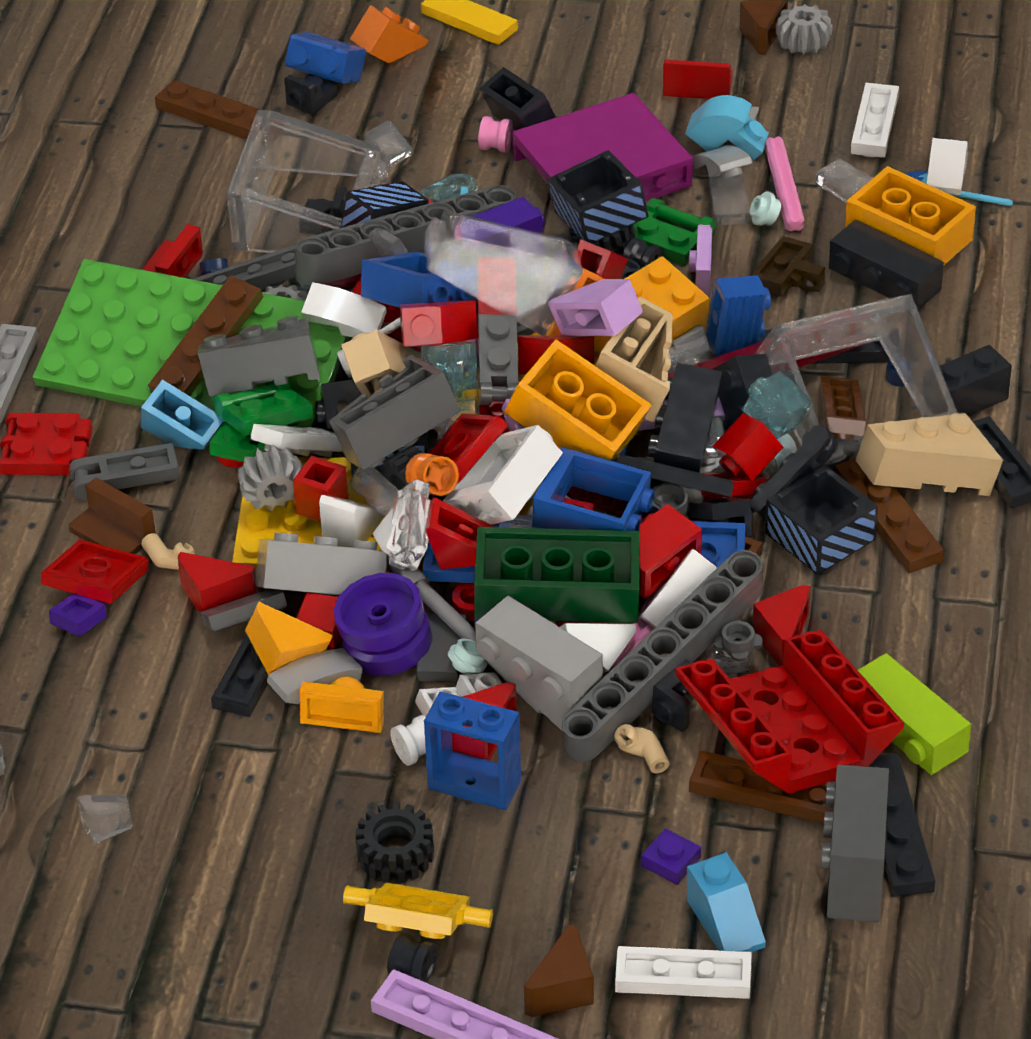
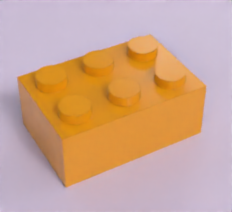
M887 166L846 201L845 228L854 220H858L943 261L945 265L973 240L976 206Z
M555 339L519 382L504 413L525 428L539 425L551 435L553 442L559 449L564 447L614 462L637 433L652 405Z

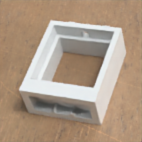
M539 425L501 434L460 483H457L454 490L446 496L443 502L490 525L514 520L563 452L553 442L551 435Z

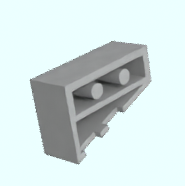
M275 532L274 540H259L256 586L340 595L350 584L365 576L385 573L387 553L377 550V542L354 540L352 548L338 546V538L314 536V544L298 542V534Z
M510 596L504 598L476 622V651L509 682L515 683L516 689L561 730L562 720L566 713L602 680V653Z

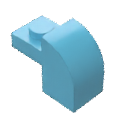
M721 95L707 100L692 113L685 135L706 151L717 149L729 140L755 160L763 153L769 132L758 121L748 116L752 106L750 102L736 96Z

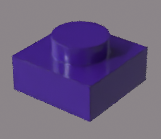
M72 594L49 610L50 624L80 637L107 618L106 606L94 599Z
M665 828L641 855V866L678 885L687 875V866L695 864L701 859V846Z

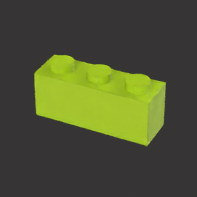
M885 653L858 670L904 722L903 730L892 742L906 754L912 763L920 765L930 775H933L968 753L971 723L891 656Z

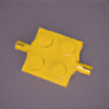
M385 883L381 888H372L371 890L347 885L343 895L344 904L365 906L364 921L377 923L376 927L381 930L401 931L403 927L420 930L419 934L421 936L433 939L445 938L446 935H451L459 925H464L465 923L490 928L493 918V909L469 906V896L392 883Z

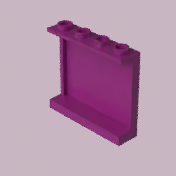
M635 93L513 131V159L517 162L527 158L546 182L548 178L609 150L642 183L645 201L692 186L693 158Z

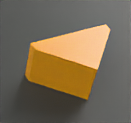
M258 602L245 629L268 675L302 657L326 651L333 636L261 602Z

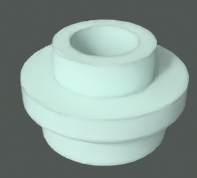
M766 191L756 196L752 201L750 214L755 225L770 226L776 221L780 213L781 202L775 198L773 193Z
M459 639L457 644L452 645L448 651V657L452 661V666L463 674L482 673L487 666V661L476 651V642L473 640Z

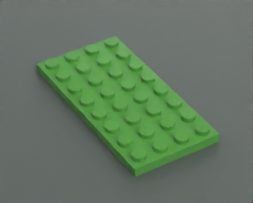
M83 259L32 377L35 385L142 407L151 395L148 384L223 285ZM262 293L263 299L235 336L241 335L240 331L254 325H262L263 329L278 326L277 321L291 316H298L299 320H303L301 311L305 301ZM309 322L319 362L320 378L309 380L307 373L289 376L287 379L292 390L312 403L313 418L302 420L297 427L316 428L318 420L315 401L322 400L320 386L323 383L334 382L341 364L337 352L342 350L341 344L349 342L351 337L341 335L339 327ZM203 378L190 397L216 412L213 404L214 396H209L205 379ZM271 381L256 384L255 388L270 385ZM233 392V393H228V394H229V395H232V394H236V393H239V392Z

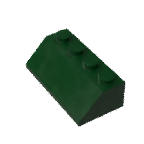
M478 527L474 584L475 619H481L504 598L510 596L548 621L638 623L639 531Z

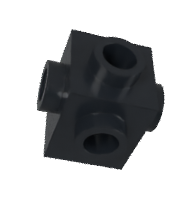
M354 380L321 384L322 400L315 401L318 423H325L326 430H333L329 421L339 413L337 404L344 403L347 405V402H353L361 395Z

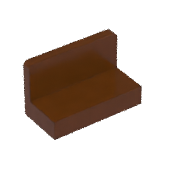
M96 477L85 485L89 508L69 523L70 532L85 541L136 554L143 548L141 543L145 536L152 533L156 534L153 511L150 507Z

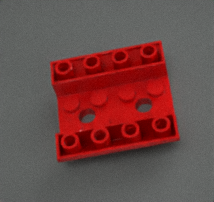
M821 629L786 638L783 665L729 679L713 658L675 668L677 678L750 768L788 794L825 784L827 781H835L837 765L869 767L904 727V722Z

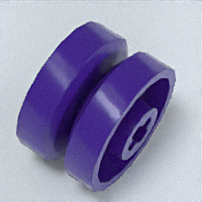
M377 573L365 576L350 584L339 595L335 604V622L339 634L343 638L344 648L363 668V673L373 676H389L402 673L418 664V661L428 653L433 640L431 626L427 613L424 611L419 589L411 579L397 573Z

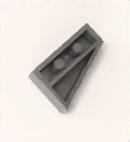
M291 316L277 321L278 326L263 329L262 325H254L240 331L241 335L226 338L225 334H217L203 340L204 344L198 345V357L209 396L225 392L233 393L252 390L256 384L274 380L275 386L287 384V377L307 373L309 380L319 379V362L308 318L299 320L298 316Z
M410 355L403 360L406 368L393 378L391 374H386L379 380L381 388L369 398L366 394L360 395L333 417L329 422L347 460L362 470L376 467L385 460L387 455L397 449L413 445L419 436L431 429L445 426L452 416L461 412L443 371Z
M837 765L836 782L827 781L825 807L834 808V812L825 811L823 837L832 838V842H823L821 868L830 869L827 918L879 922L889 768Z

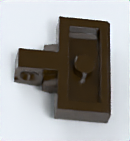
M785 236L779 239L750 275H758L764 288L767 287L770 293L781 296L790 285L792 287L800 285L803 290L819 292L825 285V267L810 262L814 256V245Z

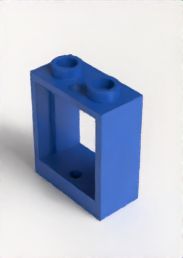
M417 251L362 260L361 297L399 308L401 304L447 302L448 299L449 301L477 300L478 268Z
M561 447L560 450L563 454L545 476L533 498L532 527L545 529L639 531V525L642 520L641 515L643 512L649 513L655 497V490L650 489L651 472ZM571 486L629 503L621 518L564 503L563 500Z
M440 691L424 719L428 789L507 810L522 781L519 712ZM452 733L497 744L498 763L453 751ZM470 781L474 782L473 785H468L466 783Z

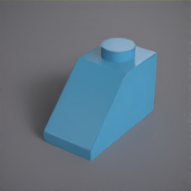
M164 380L159 383L141 407V428L165 443H173L174 447L204 450L224 423V420L216 412Z
M727 852L687 866V902L719 951L752 953L765 948L766 941L747 883Z

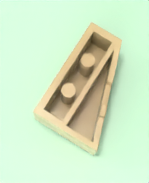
M639 296L638 301L643 313L616 336L611 337L602 350L595 366L649 402L652 406L645 419L654 422L670 389V381L667 380L668 371L671 366V358L668 357L669 348L672 344L673 314Z
M377 330L370 333H360L354 336L351 341L341 344L354 383L361 394H366L368 398L381 388L379 380L386 374H391L393 378L406 368L403 360L410 355L442 371L439 362L408 346L404 347L402 343Z
M955 413L952 415L867 424L856 462L873 485L921 489L922 483L943 485L944 492L955 493L957 487L978 489V495L990 496L1003 459L966 413Z

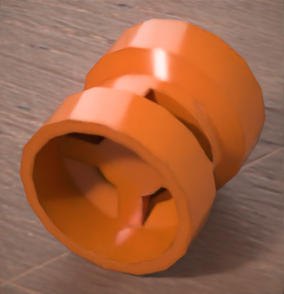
M427 453L416 454L412 457L406 466L405 472L406 481L409 486L416 491L438 496L447 495L454 490L459 477L458 468L454 461L448 457Z

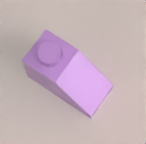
M602 279L553 298L548 302L562 336H616L643 313L636 291L629 279Z

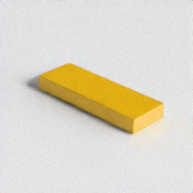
M425 0L421 3L422 14L496 45H500L518 30V20L470 0Z

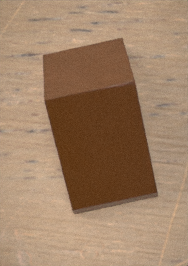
M746 0L740 2V30L759 54L766 55L776 39V24L781 16V11L788 9V0Z
M568 925L524 985L525 1014L528 1016L537 1017L594 1004L593 973L576 927Z

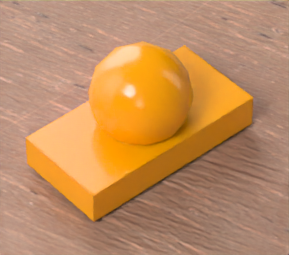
M350 676L339 677L330 685L303 681L300 687V723L381 733L384 726V691L365 689L364 685Z

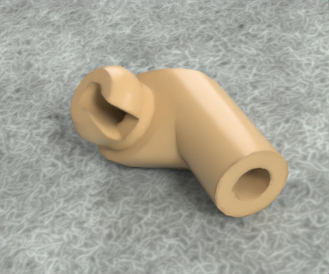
M155 533L145 536L141 543L153 563L160 568L179 570L177 559L179 553L195 554L193 547L187 543L182 545L180 542L174 546V550L167 549L160 537Z
M623 724L616 729L614 739L618 747L626 753L645 758L651 772L662 773L669 767L670 762L657 736L652 731L632 727L629 724Z

